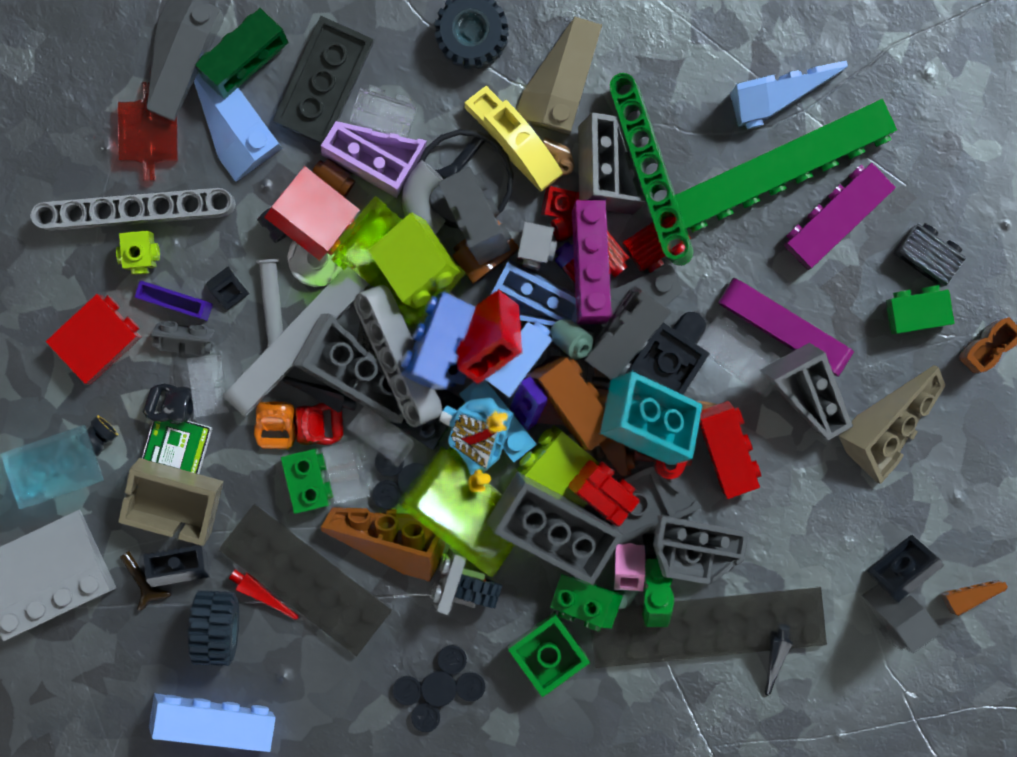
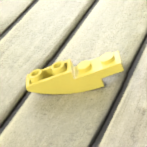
M485 86L464 102V108L503 147L509 160L540 192L563 175L562 170L547 147L507 100L502 102Z

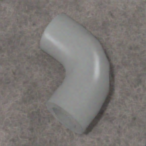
M421 160L411 171L403 185L401 205L405 217L413 212L425 219L436 234L446 220L432 208L430 197L434 189L439 185L438 182L442 181L443 178L430 165Z

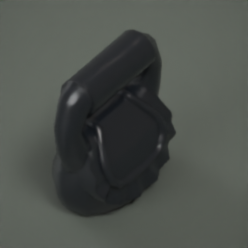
M165 383L155 385L150 388L143 413L146 418L154 422L168 421L177 425L185 423L190 419L194 410L195 391L186 386L176 387ZM166 391L165 400L161 406V413L154 414L161 392Z

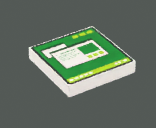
M153 421L142 459L199 474L213 427L192 421L178 425L168 421Z

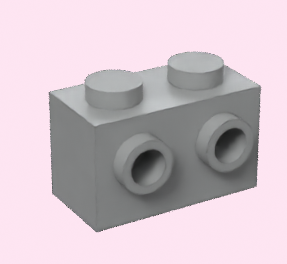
M528 222L524 223L518 253V262H523L522 267L539 271L540 266L546 267L547 260L553 261L557 242L551 241L554 228Z

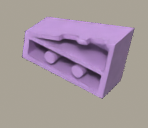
M336 121L321 145V155L397 198L408 176L416 167L425 150L427 140L404 138L398 134H385L372 131L370 128Z

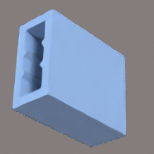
M538 321L534 325L528 322L521 331L523 353L489 376L486 381L510 398L551 343L552 339L548 336L551 331Z

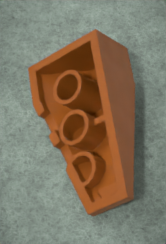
M332 507L321 526V531L402 574L430 582L443 554L451 517L425 510H414V514L397 513V509H387V513H372L367 508Z

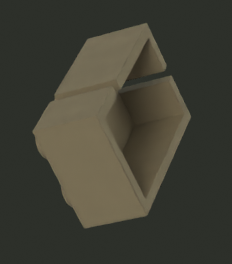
M139 458L129 471L125 490L127 495L123 499L118 523L173 537L182 522L186 525L179 533L178 539L204 546L212 534L224 481Z

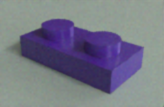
M531 377L521 381L509 409L526 431L536 426L548 400L546 393Z

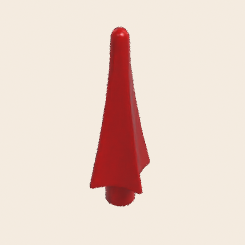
M234 569L228 579L237 584L236 591L273 607L293 620L298 619L297 613L277 599L250 572L247 571L243 575Z

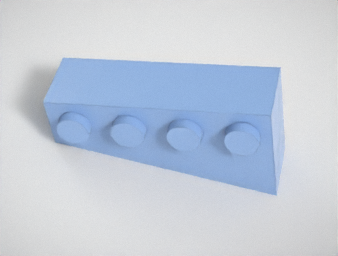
M154 693L149 730L152 739L270 752L276 717L273 712L269 711L268 707L252 705L251 708L240 707V704L234 702H223L220 704L213 703L207 699H188L175 695Z

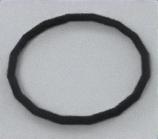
M458 129L440 135L425 148L418 163L421 160L425 162L429 152L443 140L458 135L478 137L491 144L502 156L508 173L507 192L497 208L499 213L503 212L512 195L514 173L507 153L496 140L479 131ZM444 218L446 220L445 225L459 228L457 222Z

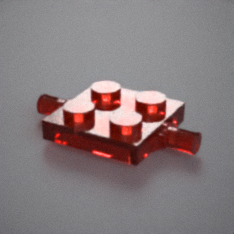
M142 82V99L135 102H118L119 161H135L143 164V181L149 182L150 180L152 182L155 181V164L163 161H178V114L175 121H171L147 110L150 82H148V92L147 82Z

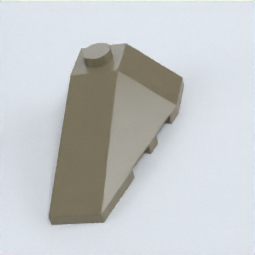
M578 17L573 18L522 92L517 111L528 124L570 136L602 24Z
M933 365L858 414L852 420L853 427L839 435L846 453L879 484L900 463L904 456L900 451L908 438L913 440L916 436L917 431L915 428L921 416L929 414L943 391L945 382L939 367Z

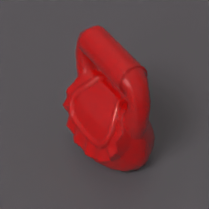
M324 403L314 406L303 405L295 409L296 439L299 444L311 445L316 443L332 445L340 441L344 436L342 411L338 413ZM326 410L331 412L332 438L326 437L324 434L323 412Z

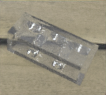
M724 316L722 319L719 317L714 318L697 342V345L708 351L710 359L762 398H767L774 386L761 373L760 369L777 361L780 357L771 351L769 354L759 348L761 343L751 335L747 334L744 337L736 331L738 326Z

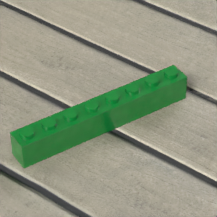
M878 100L676 194L675 196L686 229H691V232L694 233L708 226L706 221L715 216L718 221L734 214L733 208L743 204L744 208H748L760 202V195L767 192L771 196L776 195L787 189L785 184L796 180L797 184L812 178L811 172L816 169L822 168L823 172L838 166V159L846 155L851 160L865 153L864 147L872 143L879 147L891 141L890 135L896 132L897 128L884 100Z

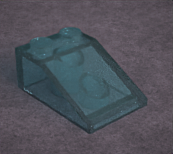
M85 425L0 454L19 510L104 481Z

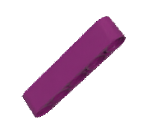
M732 278L718 301V304L793 351L808 343L821 349L826 353L832 372L837 377L841 375L854 354V351L845 344L736 278Z

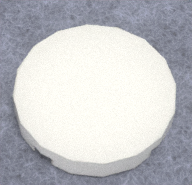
M293 241L287 255L289 268L293 276L304 285L311 287L327 286L344 269L346 262L345 250L342 244L332 256L326 253L319 261Z

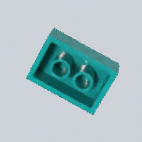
M629 372L611 379L600 434L666 464L674 465L693 459L702 404L635 372Z

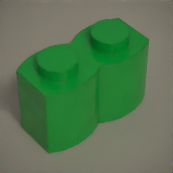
M648 559L645 564V580L642 591L645 598L642 616L647 627H668L674 606V596L671 590L673 578L663 577L658 559Z

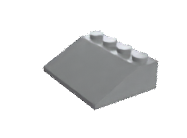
M77 510L0 547V636L3 641L117 588L81 510Z

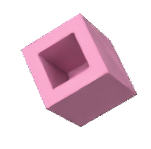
M632 543L618 544L614 555V590L643 591L645 580V545H635Z

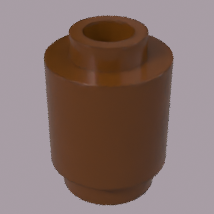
M329 158L325 162L320 160L312 170L314 174L343 197L349 194L356 182L351 178L352 174Z

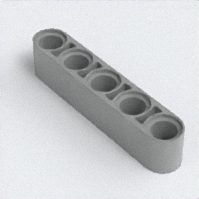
M379 285L358 293L354 298L355 309L406 422L412 427H418L439 417L442 413V405L436 391L401 375L404 369L400 366L402 359L408 350L412 351L415 344L390 289L385 285Z

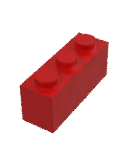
M729 401L701 410L699 421L721 491L727 499L760 488L757 478L762 477L756 460L751 461L749 451L753 450L749 436L747 434L743 435L740 425L744 424L741 411L738 407L734 408Z

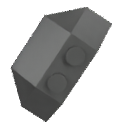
M658 515L653 545L663 577L712 584L726 574L734 565H739L744 561L749 532Z

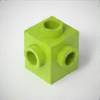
M150 231L119 233L120 246L116 247V258L118 264H122L123 269L131 270V275L148 274L149 268H157L156 261L160 260V248L158 243H154V233ZM140 250V255L136 257V253Z

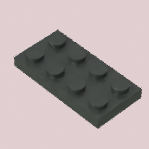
M320 16L273 122L322 144L334 123L339 121L372 48L374 39Z

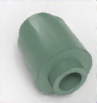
M560 319L552 326L550 335L553 343L569 357L577 360L589 354L593 338L574 321Z

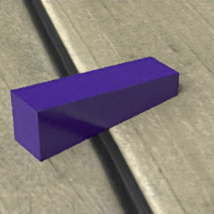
M141 280L135 293V298L208 321L213 303Z

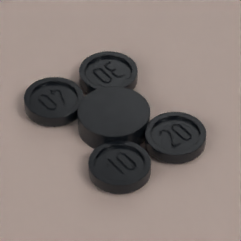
M384 448L376 455L375 466L380 474L391 477L399 473L398 484L391 480H384L374 487L373 500L380 508L391 509L397 506L401 500L402 492L412 498H419L427 494L428 506L437 513H446L455 505L456 495L450 486L437 484L432 487L433 476L438 480L445 481L453 478L457 473L458 461L453 454L445 451L436 453L430 460L429 468L421 463H411L403 468L404 457L395 448Z
M448 645L440 651L438 664L441 670L429 673L425 677L422 686L417 678L409 675L400 677L394 684L393 695L400 704L412 705L420 699L421 694L427 701L417 705L411 716L412 724L421 732H431L437 728L441 718L437 707L449 704L454 699L456 691L466 701H476L485 692V681L476 672L462 674L456 685V681L451 674L460 673L467 663V655L460 646Z

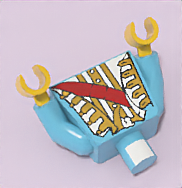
M492 398L469 400L458 411L446 406L439 419L440 422L452 427L448 442L468 466L471 474L468 484L472 492H483L486 490L484 484H489L491 477L485 473V470L489 469L500 459L513 416L512 412L499 408Z

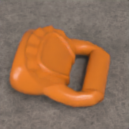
M260 402L255 410L256 424L254 427V437L257 445L262 449L288 450L293 446L296 439V427L293 421L295 416L294 406L289 402ZM263 430H281L282 432L285 430L288 432L289 438L261 437Z

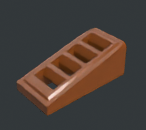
M994 580L941 593V597L950 613L959 616L1007 590L1008 586L1006 582Z

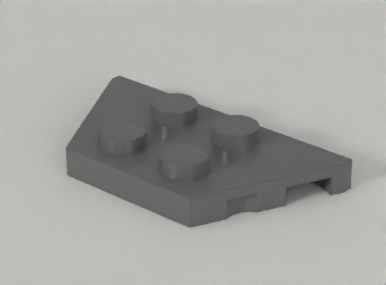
M653 465L623 478L636 489L633 495L639 499V503L628 514V517L621 526L617 527L623 534L618 544L625 543L656 529L658 515L681 518L701 509V505L674 482L661 478L656 473ZM598 513L600 517L606 519L603 515Z

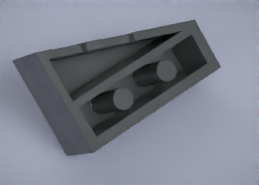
M670 264L611 290V314L615 313L634 286L666 307L683 291L672 265ZM599 324L600 327H601V330L603 329V327H604L606 324Z
M634 286L593 341L589 354L583 358L610 379L624 375L631 365L629 362L644 349L649 338L662 325L671 311Z

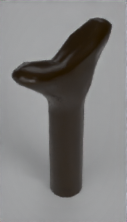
M130 551L120 556V559L141 590L138 611L145 609L150 600H160L171 596L170 592L152 587L146 581L145 574Z

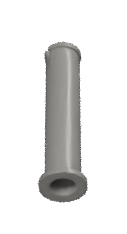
M279 259L256 261L260 268L267 347L283 332L276 264L279 262Z

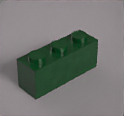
M259 8L253 14H249L234 31L227 33L211 51L204 53L195 66L201 78L225 100L289 42L283 28Z

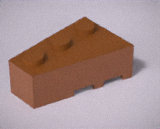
M552 356L529 373L526 378L531 377L533 381L544 389L548 399L546 403L548 405L552 404L560 415L561 422L581 447L591 451L607 438L600 434L606 406L602 407L597 400L599 393L590 382L585 383L580 376L582 369L574 359L571 358L569 360L567 357Z

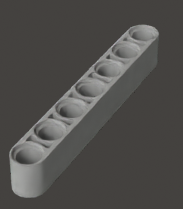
M223 188L51 201L35 205L31 211V220L35 226L46 231L217 218L229 216L233 213L236 202L232 194ZM220 195H225L228 200L226 207L216 210L214 207L215 199ZM197 198L199 202L198 208L193 212H187L185 208L187 200ZM162 200H167L170 205L168 212L162 215L158 214L156 210L157 204ZM138 202L140 204L139 214L130 217L128 215L129 205ZM103 205L111 207V214L107 219L99 217V210ZM76 207H80L82 210L81 218L76 222H72L70 218L71 211ZM51 209L53 219L48 224H43L41 220L43 212Z
M362 251L358 253L226 391L223 398L244 417L247 416L294 367L293 364L320 315L332 314L339 320L354 304L355 296L366 291L382 274L381 269Z

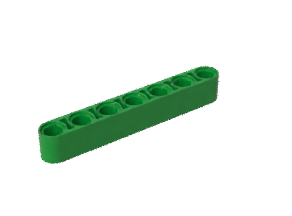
M619 73L610 81V92L663 252L674 265H685L693 257V247L641 91L631 75ZM631 85V90L628 93L619 94L621 87ZM640 111V115L636 120H627L631 112ZM640 138H649L646 146L636 147V143ZM658 164V168L653 174H645V169L648 165ZM659 190L667 191L666 197L663 200L654 201L656 192ZM675 217L676 222L671 228H663L662 224L666 218ZM684 244L685 249L682 254L678 256L671 254L672 248L675 245Z

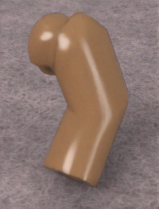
M544 137L542 142L559 165L563 175H569L575 166L570 149Z

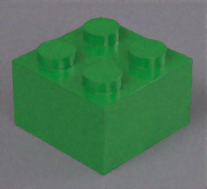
M553 612L508 645L509 652L542 698L590 664L589 658L556 612Z

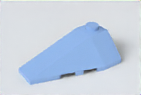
M847 61L817 66L808 69L807 74L803 75L799 70L792 71L780 76L777 81L775 76L772 75L736 84L730 96L738 127L746 125L747 129H754L763 126V121L843 72L848 67Z
M198 72L194 83L217 156L235 182H237L280 151L282 147L239 88L224 100L201 78Z

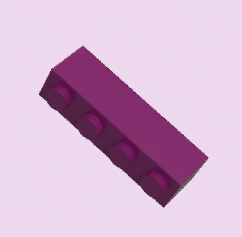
M873 163L866 167L860 164L849 175L852 180L845 187L839 184L828 195L831 201L824 207L820 204L817 205L807 215L810 219L808 223L803 227L799 224L796 225L786 235L789 241L784 247L807 270L812 269L896 188Z
M606 200L576 201L572 209L577 325L607 324L612 314Z

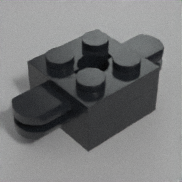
M687 312L679 318L673 328L662 323L649 338L644 349L637 354L626 374L635 372L684 395L710 354L697 345L706 329L704 318L699 313Z

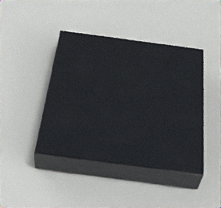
M910 535L871 566L867 572L897 602H900L940 570L944 564L917 538Z

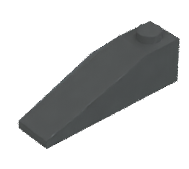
M202 0L167 1L157 23L147 110L175 121L198 74L195 64L204 53L209 51L223 23L220 8Z

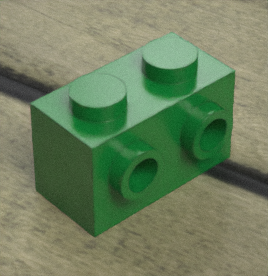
M937 285L922 288L923 294L911 295V290L893 293L894 298L886 300L891 335L955 324L949 289L940 291V286Z
M318 448L281 457L294 514L331 505L330 499L334 498V491L331 481H325L323 471L327 470V463L324 453L319 454Z
M561 574L550 608L558 610V616L573 622L575 618L585 621V627L600 632L601 628L612 629L623 595L595 584L591 585L574 576Z

